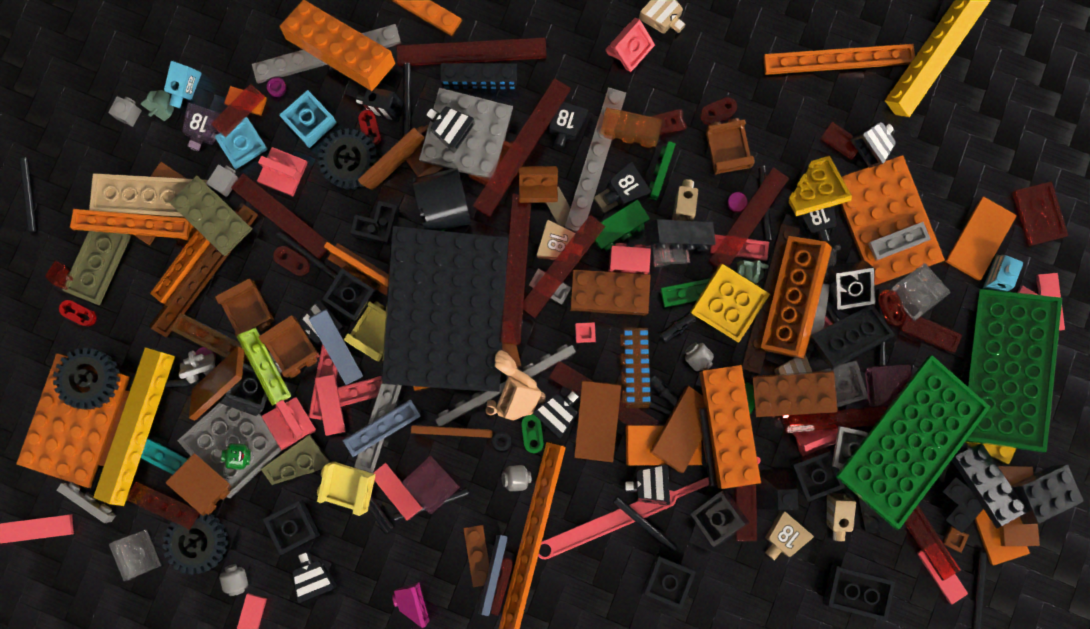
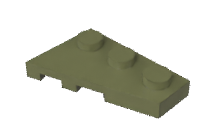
M309 434L261 468V471L269 482L274 485L321 470L330 461Z

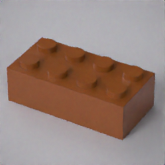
M573 270L571 311L646 316L649 311L650 275Z
M834 370L753 377L756 417L838 411Z

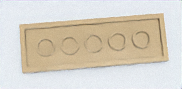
M93 174L89 210L185 218L169 202L193 179Z

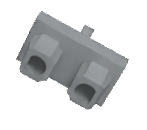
M190 351L188 353L189 358L183 359V363H180L179 376L181 379L186 378L189 383L199 380V373L204 372L207 376L216 367L214 353L204 356L203 354L196 355L195 351Z

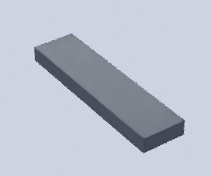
M327 309L309 317L313 328L345 385L363 377L361 370Z
M411 399L343 439V442L352 457L419 418L420 414Z
M496 536L478 614L490 615L507 536Z

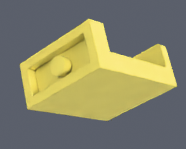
M369 301L367 309L350 335H346L344 341L379 362L383 356L386 311H384L385 307L377 301L374 304Z
M334 461L328 463L321 471L322 481L317 489V502L327 501L352 509V514L360 516L368 511L376 474Z

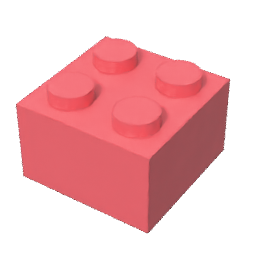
M616 243L610 250L608 272L648 275L651 249L646 248V245L627 247V244Z

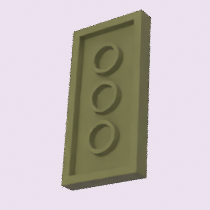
M198 176L169 202L224 256L252 230Z
M89 231L62 290L100 305L131 235Z

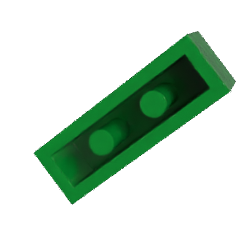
M636 200L589 229V235L600 252L603 250L607 252L619 240L623 242L632 236L631 233L635 230H638V232L643 230L644 223L649 222L650 218L640 202Z

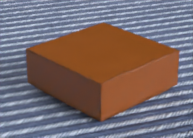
M949 526L941 544L962 553L969 535Z

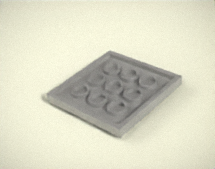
M439 88L433 109L441 113L443 108L448 106L473 117L475 125L457 151L453 153L432 133L431 126L433 122L430 121L419 159L420 162L447 169L458 168L459 172L494 180L513 106Z
M220 403L177 440L190 456L195 453L231 485L229 489L231 492L227 496L228 498L237 493L261 471V468L283 451L280 450L268 430L261 413L254 416ZM228 444H246L248 449L251 450L250 465H246L243 470L227 469L225 462L221 461L222 450H226Z

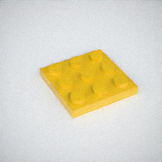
M721 263L690 313L739 343L770 294Z

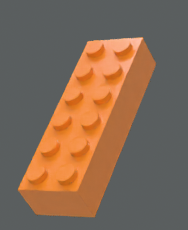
M302 0L280 25L286 40L371 91L374 90L395 65L389 49L305 0Z
M788 236L761 348L765 351L805 359L832 249L826 241Z
M742 365L699 372L705 408H707L718 488L725 489L761 483Z

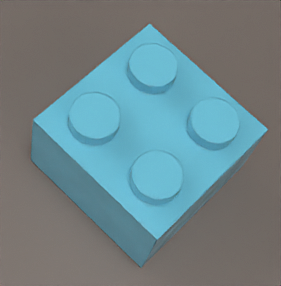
M308 90L280 114L284 122L309 148L337 124L334 117Z

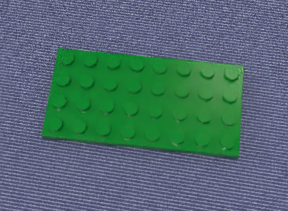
M979 290L968 387L991 408L966 441L1047 452L1062 308L1061 297Z
M930 355L840 469L836 477L892 527L899 530L991 407L934 356Z

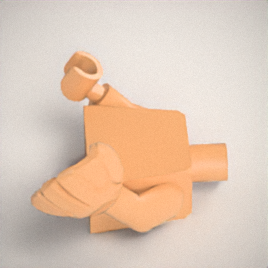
M503 350L498 351L494 359L495 367L511 377L507 379L498 405L494 400L487 401L486 413L488 415L498 413V416L510 420H516L522 416L533 414L537 403L543 404L545 402V394L541 392L537 387V383L529 375L517 369L515 361L508 353Z

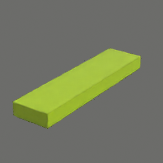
M253 328L239 334L237 338L273 406L281 400L290 398L291 395L265 344L260 341L257 329Z

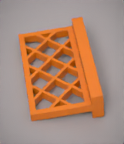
M326 242L324 247L331 253L328 257L329 261L341 268L347 264L351 265L380 285L378 291L387 296L389 274L339 243L334 247Z

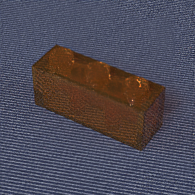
M606 107L600 134L604 135L607 139L619 138L625 143L637 142L641 143L644 147L650 148L656 146L658 142L662 119Z

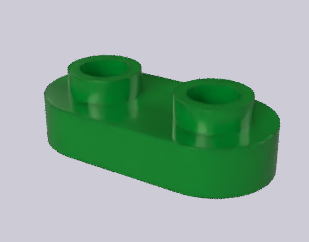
M533 414L527 415L522 420L524 446L528 452L538 453L544 444L541 421ZM531 420L535 422L533 428L528 427V422ZM532 440L538 442L536 447H531L530 442Z

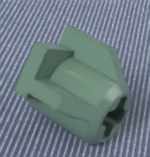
M163 90L150 91L141 102V105L150 111L148 114L150 117L155 114L163 121L167 120L174 110V107L169 105L170 94Z
M760 260L737 262V273L754 284H757L763 278L764 269H768V265L761 264Z

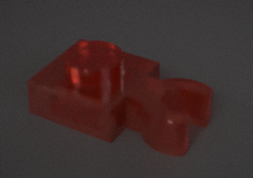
M54 261L45 276L53 285L65 290L68 289L66 282L68 280L73 281V277L67 275L69 270L57 261Z

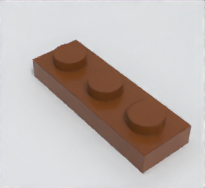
M484 526L466 527L463 529L473 587L484 586L490 565Z

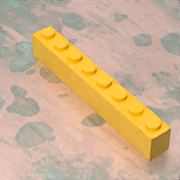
M955 0L885 99V102L895 115L911 116L991 0Z
M149 348L144 349L93 498L108 504L125 505L175 356Z

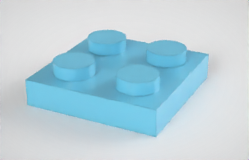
M247 117L215 136L235 169L268 150Z

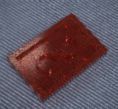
M1052 182L1012 192L1029 246L1069 236Z

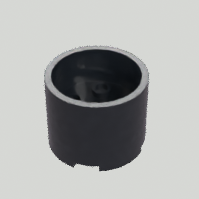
M458 168L412 178L424 229L444 231L472 224Z

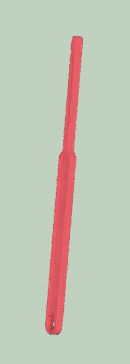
M757 457L758 464L761 462L759 457ZM708 477L676 491L669 490L670 505L636 501L629 504V506L643 518L674 506L677 498L709 485ZM617 509L542 541L541 545L548 544L550 546L551 553L545 557L538 554V557L549 559L636 521L621 509Z

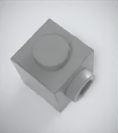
M117 96L108 113L117 120L133 127L142 110L135 105L136 102L128 97L122 99Z
M218 164L206 184L227 198L239 178L235 175V170L227 165L222 167Z

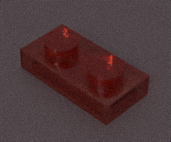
M831 122L820 138L851 160L858 152L850 141L854 136Z

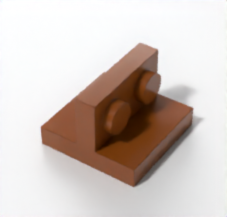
M557 166L519 167L520 203L558 202Z

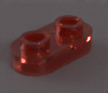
M726 97L705 106L701 112V120L705 124L710 125L711 123L720 122L732 117L737 110L736 101ZM725 104H729L731 108L727 109ZM712 111L714 116H709L708 112Z
M280 246L274 251V260L282 267L297 276H303L308 273L310 263L303 256L286 246ZM287 254V259L282 260V255ZM302 263L303 268L298 270V265Z
M883 290L879 295V304L886 321L896 326L903 324L906 319V312L898 293L894 290Z

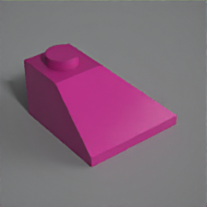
M419 582L396 589L394 591L395 594L392 595L395 607L398 606L400 612L421 628L426 627L430 620Z

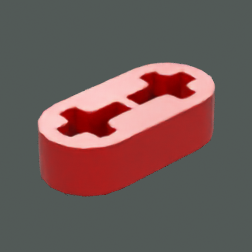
M364 110L358 117L361 132L370 137L369 130H372L373 134L377 135L372 142L378 145L381 135L376 116L372 111ZM366 115H369V117L372 118L370 119L371 126H368L367 123L363 121L364 119H366Z
M65 300L59 306V312L62 316L79 325L88 327L96 322V314L92 310L74 301ZM71 306L72 309L76 310L75 313L68 312L66 307ZM80 314L88 315L90 319L86 321L80 317Z

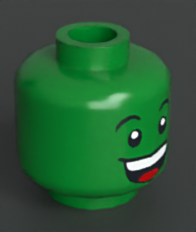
M230 443L226 450H222L221 461L225 462L227 469L243 470L246 465H250L251 450L248 449L246 444Z

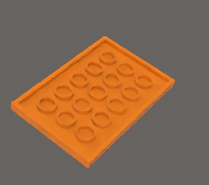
M903 155L885 161L881 165L872 168L868 167L842 176L852 195L851 201L841 203L840 206L861 260L868 262L874 267V286L945 261ZM924 222L931 240L875 261L868 243Z
M56 354L16 464L91 488L99 467V460L130 376L117 374V377H120V382H116L119 388L118 390L114 389L113 393H115V396L109 397L110 402L107 404L103 403L102 407H95L92 410L74 408L71 405L65 404L64 400H60L58 397L60 394L54 390L58 388L57 385H53V380H57V377L53 376V374L59 371L56 366L63 363L61 361L62 357H68ZM91 365L83 368L97 374L96 369ZM76 384L81 392L90 391L89 388L80 387V384Z

